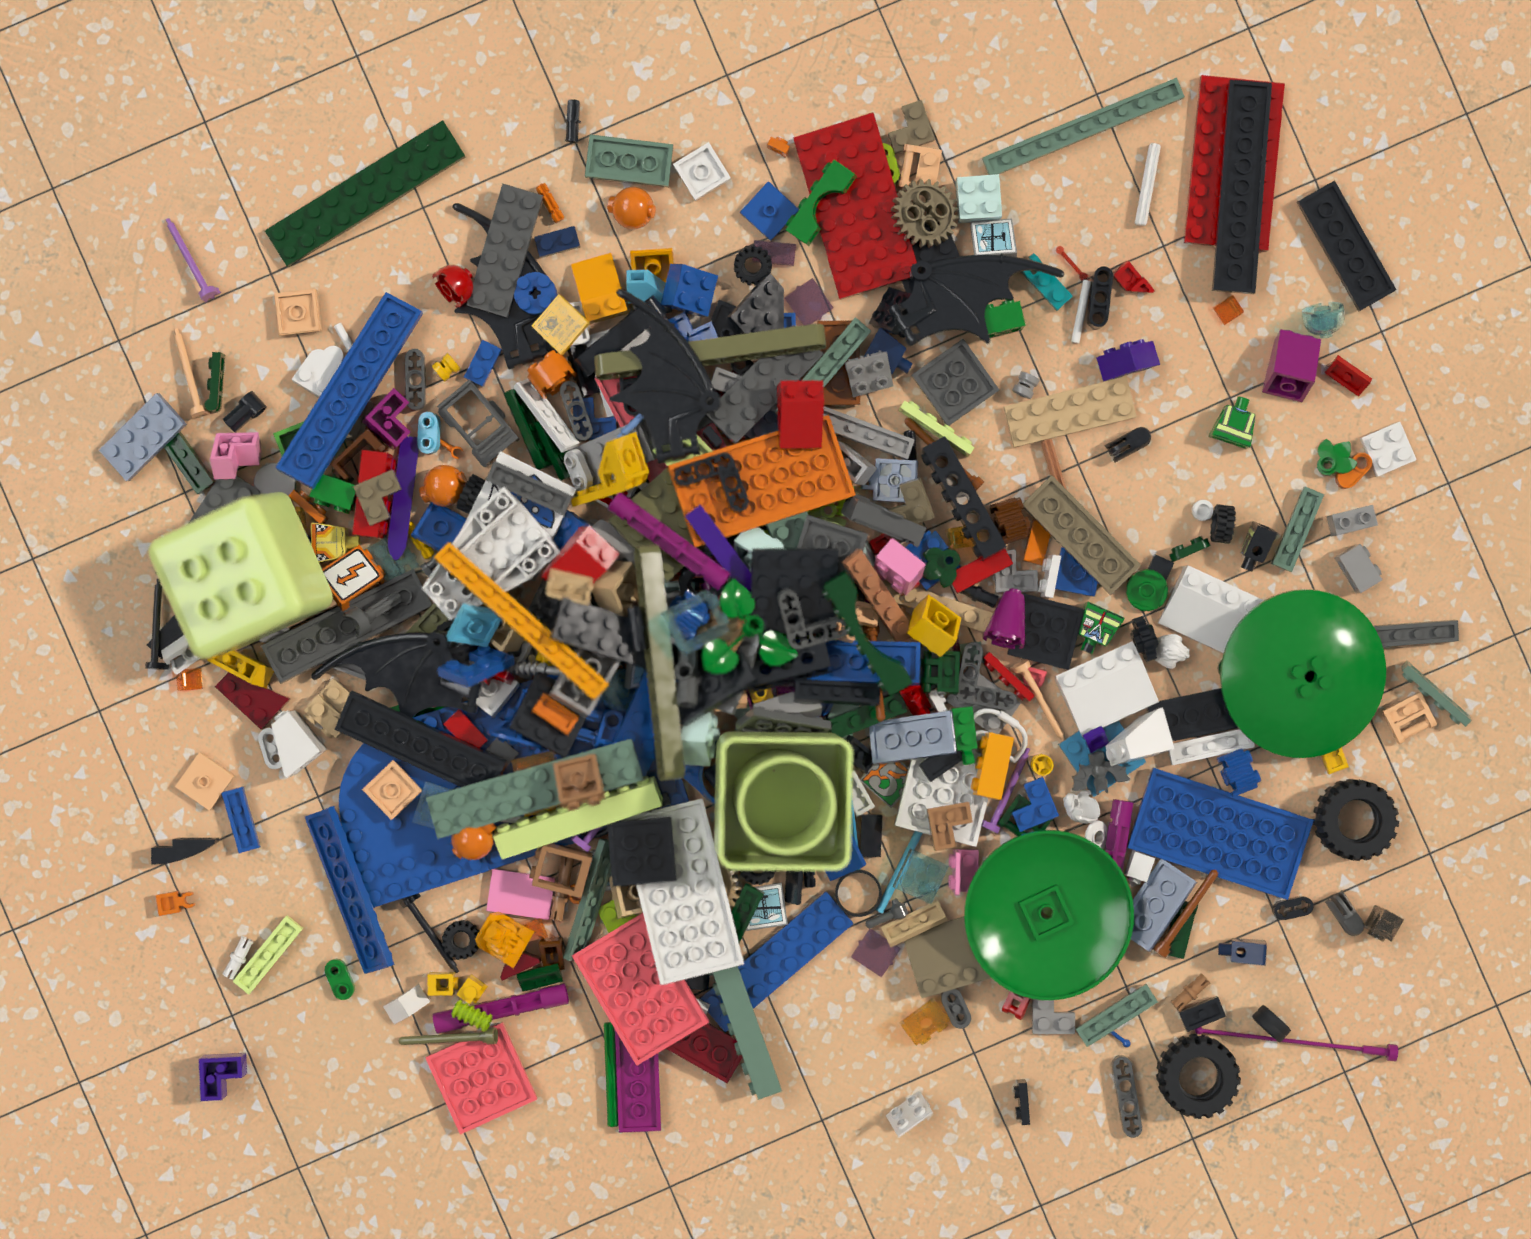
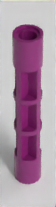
M618 493L610 503L609 511L622 520L626 519L628 525L654 544H657L662 550L700 577L702 575L703 580L719 591L731 575L730 572L623 493Z
M1113 799L1110 814L1112 822H1109L1105 851L1113 858L1123 872L1134 803Z
M563 983L541 988L535 992L517 996L511 995L509 998L491 1002L485 1001L474 1006L475 1009H481L480 1012L485 1011L487 1015L492 1014V1020L512 1015L518 1016L521 1013L542 1008L545 1010L569 1004V997L566 985ZM453 1009L433 1013V1023L437 1034L462 1029V1027L468 1026L470 1023L466 1024L464 1020H458V1017L453 1018Z

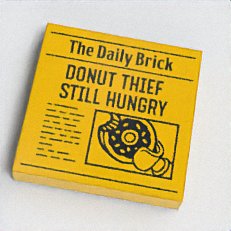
M558 294L534 322L532 327L553 348L563 355L588 327L590 322L562 295Z

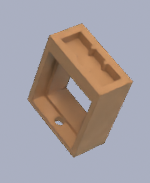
M555 843L538 847L534 857L538 859L537 865L532 866L529 878L533 879L532 886L581 898L592 861V853ZM546 852L581 860L574 888L539 879Z

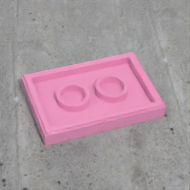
M492 869L486 911L549 920L553 891L532 886L533 879L529 878L530 874ZM542 875L539 877V879L555 883V877Z

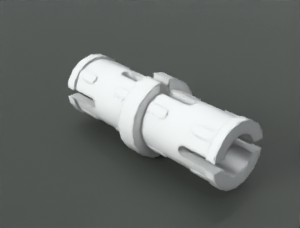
M241 936L235 951L231 952L229 956L231 959L222 975L228 977L232 970L229 979L234 980L241 965L246 961L245 957L251 945L254 943L253 940L248 939L244 946L247 940L245 936Z

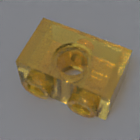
M933 997L902 1020L900 1025L917 1046L919 1043L921 1045L927 1043L931 1039L930 1035L935 1031L938 1033L943 1031L948 1026L947 1022L950 1020ZM924 1018H929L932 1020V1024L928 1028H923L920 1026L921 1021Z

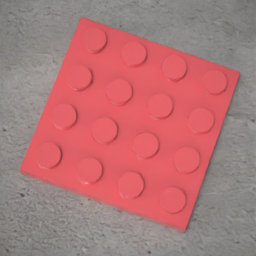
M503 1022L492 1026L496 1027L498 1031L497 1044L487 1045L482 1041L457 1042L425 1057L460 1135L537 1100L536 1093Z

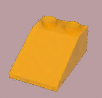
M611 253L571 264L586 320L590 322L589 325L629 313L625 300L616 293L618 289L622 288Z

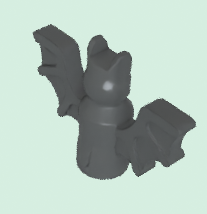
M1103 751L1088 754L1090 763L1088 765L1079 764V772L1072 776L1074 782L1072 791L1086 789L1090 775L1094 777L1097 795H1099L1101 790H1105L1108 793V781L1105 777L1108 771L1113 775L1115 781L1119 783L1129 781L1130 778L1126 774L1125 766H1111L1110 761H1105Z

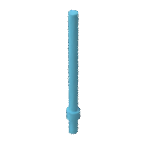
M914 831L876 911L884 913L923 833Z

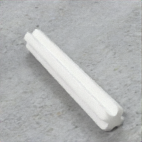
M1151 143L1148 148L1135 224L1138 226H1145L1147 224L1161 148L1156 143Z

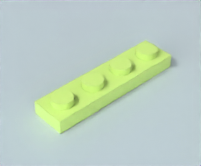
M903 402L898 410L899 412L911 418L939 439L945 436L950 446L966 457L971 454L975 447L971 445L972 442L964 436L960 438L955 435V431L946 424L942 426L936 422L937 418L930 413L924 414L919 410L920 407L914 402Z
M288 915L285 916L233 982L247 994H251L304 928Z

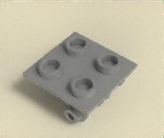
M880 350L877 353L870 354L871 356L866 354L867 357L863 358L861 355L860 359H848L844 363L853 397L893 387L887 352H881Z

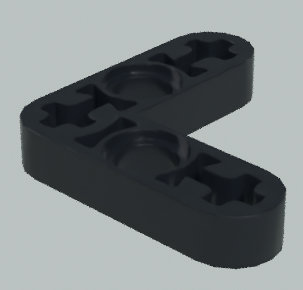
M722 452L678 468L674 473V481L681 487L718 476L730 509L733 512L741 513L748 507L749 500L734 459L729 453ZM721 457L724 460H729L727 468L720 465L715 468L717 472H714V467L710 460H714V464L720 462ZM700 464L708 465L710 469L709 474H699L698 466ZM694 467V474L698 479H694V475L689 476L687 482H684L683 479H678L681 471L684 474L692 472L690 468ZM734 477L737 480V486L732 489L728 488L725 484L726 478ZM740 489L741 493H737L739 500L743 499L744 501L741 505L742 508L733 505L736 498L734 494L730 496L729 493Z

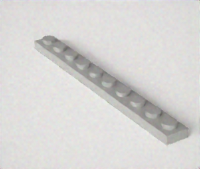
M716 367L711 383L714 390L725 394L742 376ZM777 402L770 411L775 412L777 410ZM824 406L823 416H830L836 435L908 460L915 439Z

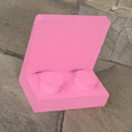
M953 849V854H949V867L952 869V875L948 877V887L955 895L968 891L972 878L978 869V849Z

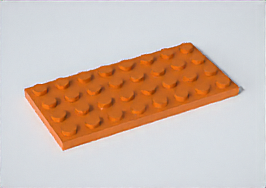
M829 415L823 416L821 449H779L778 431L667 466L694 547L705 545V543L685 515L698 505L704 508L723 536L727 538L856 495ZM722 452L729 453L734 459L749 500L748 507L741 513L733 512L730 509L718 476L681 487L675 483L674 473L678 468ZM723 457L716 464H714V460H710L713 464L714 472H717L715 469L717 466L723 465L724 468H727L729 460H724ZM700 464L698 466L699 474H709L710 469L708 465ZM694 467L690 468L692 472L684 474L681 471V475L678 477L679 480L683 479L684 482H687V478L694 475V479L698 478L694 474ZM728 477L725 480V484L728 488L732 489L737 486V480L734 477ZM740 489L729 493L730 496L735 495L736 501L733 505L742 508L741 505L744 501L743 499L739 500L737 493H741Z

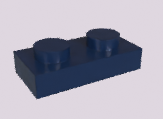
M575 226L534 237L540 258L580 247Z

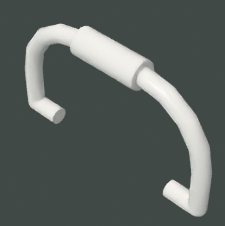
M983 708L973 713L974 719L979 715L992 713L1020 731L1022 745L1014 757L1010 755L1009 760L1016 763L1028 745L1027 733L1019 724V721L1002 710Z

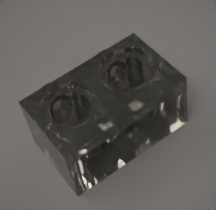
M1375 905L1364 924V928L1369 930L1367 934L1382 942L1385 939L1392 942L1404 919Z

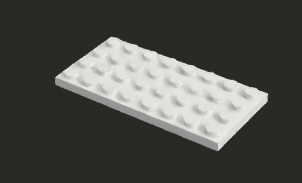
M703 798L622 819L621 821L671 817L677 881L636 885L660 984L665 985L743 965L744 962Z

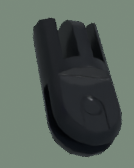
M1138 427L1109 442L1105 447L1106 449L1112 448L1109 454L1110 456H1115L1113 461L1116 463L1146 447L1151 441V432L1145 427Z

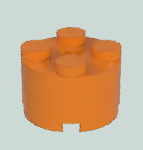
M554 350L544 356L545 360L539 364L534 363L527 369L529 373L528 380L543 399L547 398L546 394L548 393L553 396L560 392L561 385L570 381L569 378L572 375L574 378L577 375L565 357Z

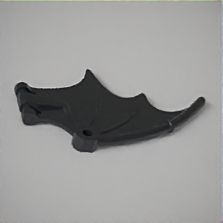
M460 203L453 204L452 208L455 211L474 219L488 234L491 219ZM528 251L520 277L531 272H539L546 275ZM481 255L471 258L470 262L478 267ZM537 288L533 289L530 295L537 299V295H541V291H538ZM515 298L513 299L508 318L467 306V302L454 310L455 313L477 316L491 327L501 345L508 370L515 368L519 364L526 365L535 362L534 359L542 357L544 359V356L548 353L544 347L543 337L532 327L540 315H530L523 311L516 303ZM538 343L539 349L531 351L530 346ZM518 350L519 356L512 358L510 352Z
M1003 253L1000 255L982 254L951 257L931 263L920 260V262L911 266L910 278L914 283V288L910 297L903 303L891 306L888 312L892 317L894 316L895 324L901 334L905 335V341L908 346H912L930 335L948 330L970 332L989 344L990 337L985 321V309L988 303L994 300L1012 301L1014 299L1008 286L1009 278L1012 275L1021 271L1031 270L1062 278L1064 271L1036 261L1007 256ZM906 309L908 314L903 316L901 312ZM916 327L919 333L913 334L912 329Z
M618 289L616 293L620 298L636 306L645 315L650 325V335L644 343L630 347V351L641 362L642 373L634 384L610 397L609 400L625 403L636 409L643 416L651 431L659 464L672 458L677 460L686 458V455L694 454V456L699 455L701 452L696 435L697 428L708 412H715L721 407L720 395L714 391L704 366L685 337L675 327V324L671 323L641 299L624 289ZM710 397L714 399V403L712 405H708L707 400ZM690 439L691 446L684 447L683 441ZM670 444V450L663 452L662 445Z
M439 629L431 634L401 633L377 637L364 642L359 641L356 645L328 660L311 675L313 680H317L333 667L342 664H354L360 667L365 674L366 692L378 687L388 688L395 695L400 712L412 718L421 710L429 707H453L468 713H476L478 709L476 700L479 698L481 687L479 683H476L467 688L438 676V667L445 665L448 661L455 660L448 648L451 644V641L447 639L448 632L440 631ZM463 696L468 698V703L462 702Z

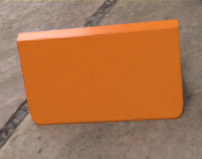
M1032 520L1029 531L1030 535L1027 539L1022 561L1042 566L1050 534L1036 520Z

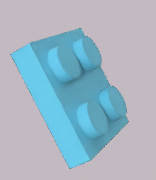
M462 604L447 633V639L452 642L487 647L502 619L490 608Z

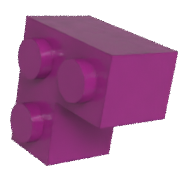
M393 388L362 421L391 450H394L410 434V431L395 418L409 401Z

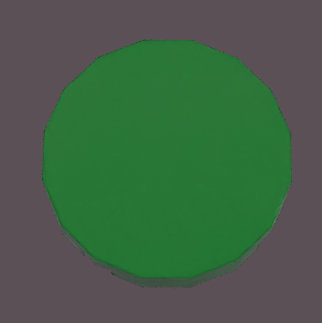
M1143 569L1137 571L1129 578L1126 594L1133 607L1141 611H1152L1164 604L1168 597V586L1166 579L1161 573L1151 569Z

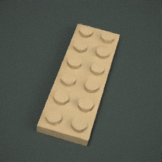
M1127 376L1004 406L1013 448L1137 417Z

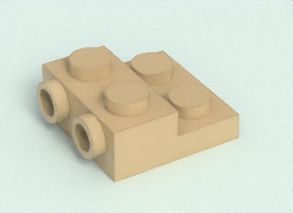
M333 678L305 708L304 711L307 713L305 717L314 725L318 722L323 727L321 731L329 738H332V736L338 738L342 733L334 729L350 691Z

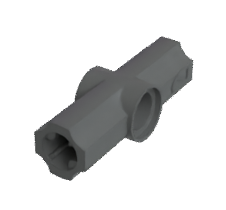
M686 640L679 643L678 665L675 668V675L678 678L677 705L679 707L690 708L697 705V684L700 681L701 674L698 670L699 644L696 641Z

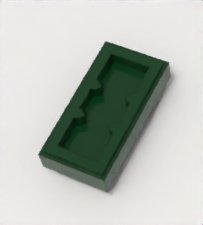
M558 963L517 974V980L522 992L563 982Z

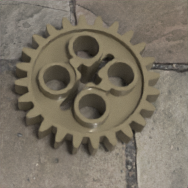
M919 179L917 184L913 180L909 183V186L907 184L903 186L902 190L897 193L898 197L893 200V203L896 205L891 210L896 212V214L891 219L898 221L894 227L901 228L898 232L899 235L906 234L905 241L909 238L912 239L911 245L918 241L920 248L925 243L930 248L933 246V242L938 246L941 241L945 242L948 239L947 236H951L954 233L952 229L957 227V224L953 222L959 219V216L954 214L959 210V208L953 207L956 199L950 200L949 197L952 192L946 194L944 192L946 186H943L941 189L938 188V181L931 185L930 179L925 184L922 179ZM919 195L925 197L926 203L920 200ZM936 208L942 211V216L936 213ZM907 211H911L914 214V219L908 216ZM924 224L930 226L931 232L926 231Z

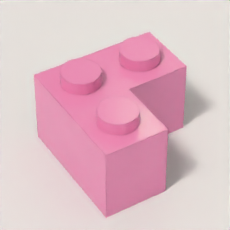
M216 433L210 457L214 479H235L238 466L260 464L262 449L259 433Z

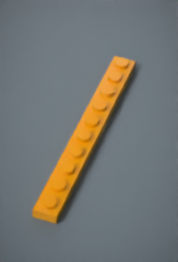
M450 542L434 557L441 566L593 701L609 686L608 682L564 643L550 639L551 632Z

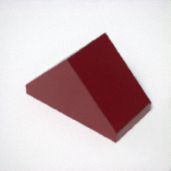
M523 951L514 969L507 964L504 965L500 976L501 981L539 964L542 961L540 956Z

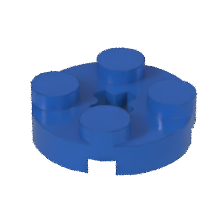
M531 272L517 280L514 292L515 301L523 311L530 315H541L557 297L556 286L547 275ZM537 288L538 291H541V295H537V299H534L530 293L533 292V289Z

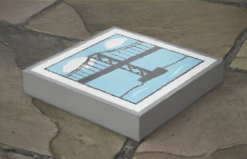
M1012 218L970 222L974 255H1000L1003 253L1007 256L1017 257Z
M782 882L754 886L765 893L746 931L788 925Z

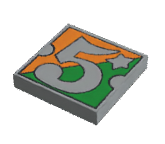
M902 761L878 765L873 764L860 781L892 808L901 798L908 767Z

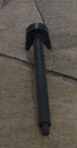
M157 579L154 589L151 661L145 663V669L169 670V664L158 662L162 585L159 579Z
M418 893L406 897L399 904L402 908L408 907L450 969L458 973L457 964L449 956L450 954L444 951L445 948L442 946L441 941L414 904V901L421 897V895Z

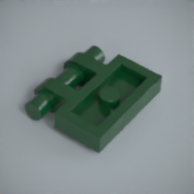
M931 651L923 652V659H921L923 677L920 678L922 693H931V686L937 685V694L958 695L960 652L946 651L941 657L938 656V659H932ZM931 667H938L937 677H931Z

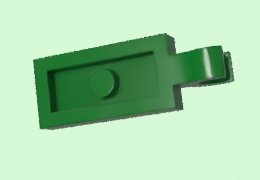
M973 706L952 708L950 711L953 714L956 751L962 752L963 765L975 764L972 749H978Z

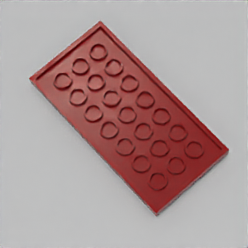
M1207 75L1200 76L1184 243L1207 246L1216 245L1228 81H1266ZM1267 82L1272 83L1259 251L1269 250L1285 83Z
M874 112L793 137L809 195L812 192L810 188L816 180H820L824 175L822 171L828 162L832 163L833 160H836L857 176L845 194L832 193L822 198L817 205L815 214L821 229V237L839 299L841 300L910 279L911 266L917 263L910 238L905 241L906 234L899 235L898 232L901 228L894 227L898 221L891 219L896 214V212L891 210L896 205L893 203V200L898 196Z

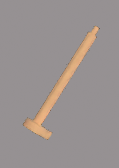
M174 329L176 334L174 337L194 405L190 409L191 418L195 419L197 416L210 415V411L205 408V405L200 403L182 334L179 333V329Z
M1022 659L1021 662L1014 664L1015 666L1010 667L1009 670L1012 674L1022 673L1057 737H1060L1063 742L1066 740L1063 736L1064 732L1028 670L1031 664L1028 659Z

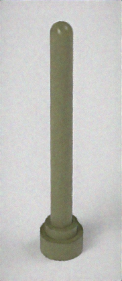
M490 1027L485 1032L405 1036L399 1038V1044L414 1045L482 1041L487 1045H493L498 1042V1031L496 1027Z

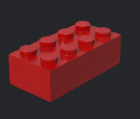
M362 450L358 484L390 470L395 472L396 460L393 459V455L386 452ZM389 496L383 498V501L390 514L391 501H388ZM357 497L352 535L384 539V535H388L389 522L384 520L370 526Z

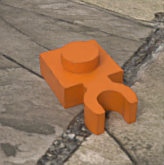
M178 891L155 895L159 916L182 912L181 906L185 908L194 907L195 903L189 904L186 901V897L194 895V893L189 891L179 897Z

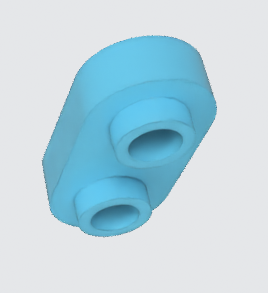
M424 412L418 419L417 445L419 450L425 454H434L440 447L441 420L433 412ZM429 418L430 424L427 426L425 422ZM429 440V445L426 447L425 441Z

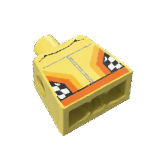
M311 523V546L319 563L337 560L349 552V549L360 545V536H348V528Z

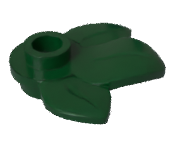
M933 547L923 553L928 563L925 566L922 577L928 580L939 579L943 588L950 586L957 576L956 568L960 563L958 552L953 549L943 551ZM948 556L954 559L950 564L945 561Z

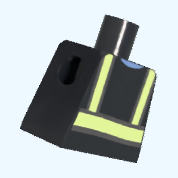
M1252 521L1240 551L1245 556L1241 568L1253 572L1257 561L1264 563L1278 534L1275 530ZM1258 546V550L1252 552L1253 548Z

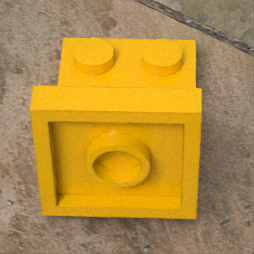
M636 432L606 442L598 469V475L602 484L578 491V496L571 500L573 507L626 491L646 482L649 469Z

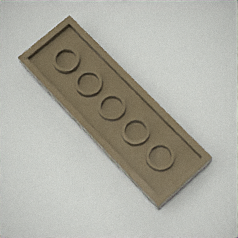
M1052 475L1023 503L1024 509L1109 595H1112L1141 566Z

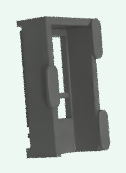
M470 379L437 406L439 408V415L450 427L456 428L472 447V454L483 467H488L491 464L490 461L498 456L500 451H504L514 441L520 440L505 422L503 411L494 401H488ZM472 390L492 415L487 416L485 421L467 434L447 409ZM495 417L501 426L479 445H476L470 437Z
M855 493V496L845 500L841 513L849 520L919 547L926 527L904 519V516L870 502L869 498Z

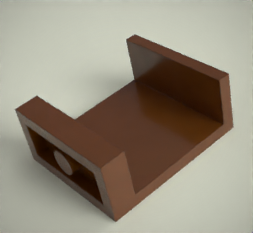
M367 429L331 463L334 468L332 472L340 480L352 482L354 478L343 466L368 443L378 452H384L388 447L379 437Z

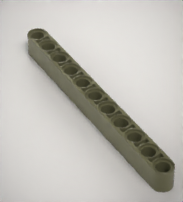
M822 324L688 342L703 366L817 351L826 348L825 331ZM630 350L599 354L594 357L596 379L598 380L641 375L642 373L640 360Z
M657 544L636 546L634 549V561L642 623L646 628L644 636L647 649L644 652L658 775L661 781L681 779L685 776L661 551Z

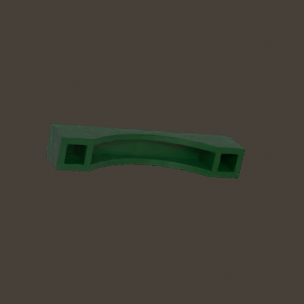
M845 570L824 583L825 589L822 590L828 602L832 600L836 607L833 610L839 620L843 618L847 626L844 628L850 638L855 637L858 644L855 646L860 655H866L869 662L866 664L871 673H877L880 678L878 684L882 691H888L891 696L912 684V679L902 662L881 652L864 634L856 613L857 588L847 571Z

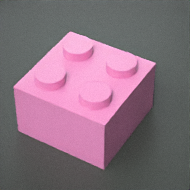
M892 538L876 556L874 569L881 580L886 579L892 584L891 586L896 592L907 596L922 578L926 564Z

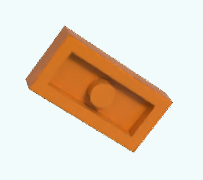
M293 490L288 495L318 523L324 524L329 519L325 515L327 511L319 504L314 506L309 501L311 497L303 490L300 492Z

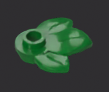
M1325 439L1318 447L1320 459L1317 462V468L1325 476L1333 475L1335 472L1340 474L1348 473L1357 465L1356 460L1349 458L1351 454V443L1349 441L1333 446L1328 439ZM1326 463L1332 464L1329 469L1324 468V465Z

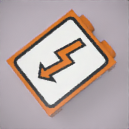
M360 545L322 569L332 591L333 600L343 612L350 608L349 601L377 582L380 585L385 583V572L380 565L376 566L372 562L373 557L367 549L363 550Z

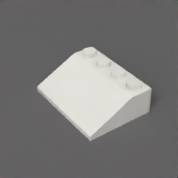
M1187 565L1183 567L1158 623L1224 653L1226 644L1237 624L1252 608L1264 600Z
M1133 641L1055 676V682L1082 737L1083 734L1099 726L1104 728L1159 703Z

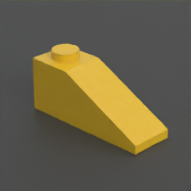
M236 650L207 658V661L250 684L267 688L274 673L272 667Z

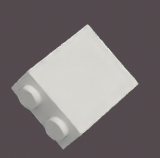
M1163 708L1139 716L1105 746L1106 757L1110 761L1111 766L1156 756L1174 749Z
M296 710L282 711L274 718L276 721L272 724V729L283 773L286 778L295 776L327 750Z

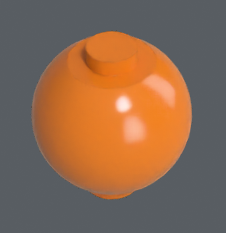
M627 187L616 196H610L607 204L608 212L613 213L618 224L627 229L644 227L651 218H654L656 213V207L650 195L638 187Z
M438 465L426 474L424 486L419 488V493L425 503L431 501L433 504L441 507L452 506L458 502L467 479L462 471L459 472L453 466Z
M492 823L478 828L467 827L459 833L451 835V843L454 847L452 849L453 853L461 859L463 857L467 860H478L485 857L493 847L494 839L492 832L496 829V826Z

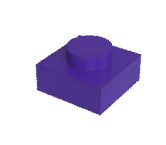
M1102 726L1083 734L1090 753L1109 743Z

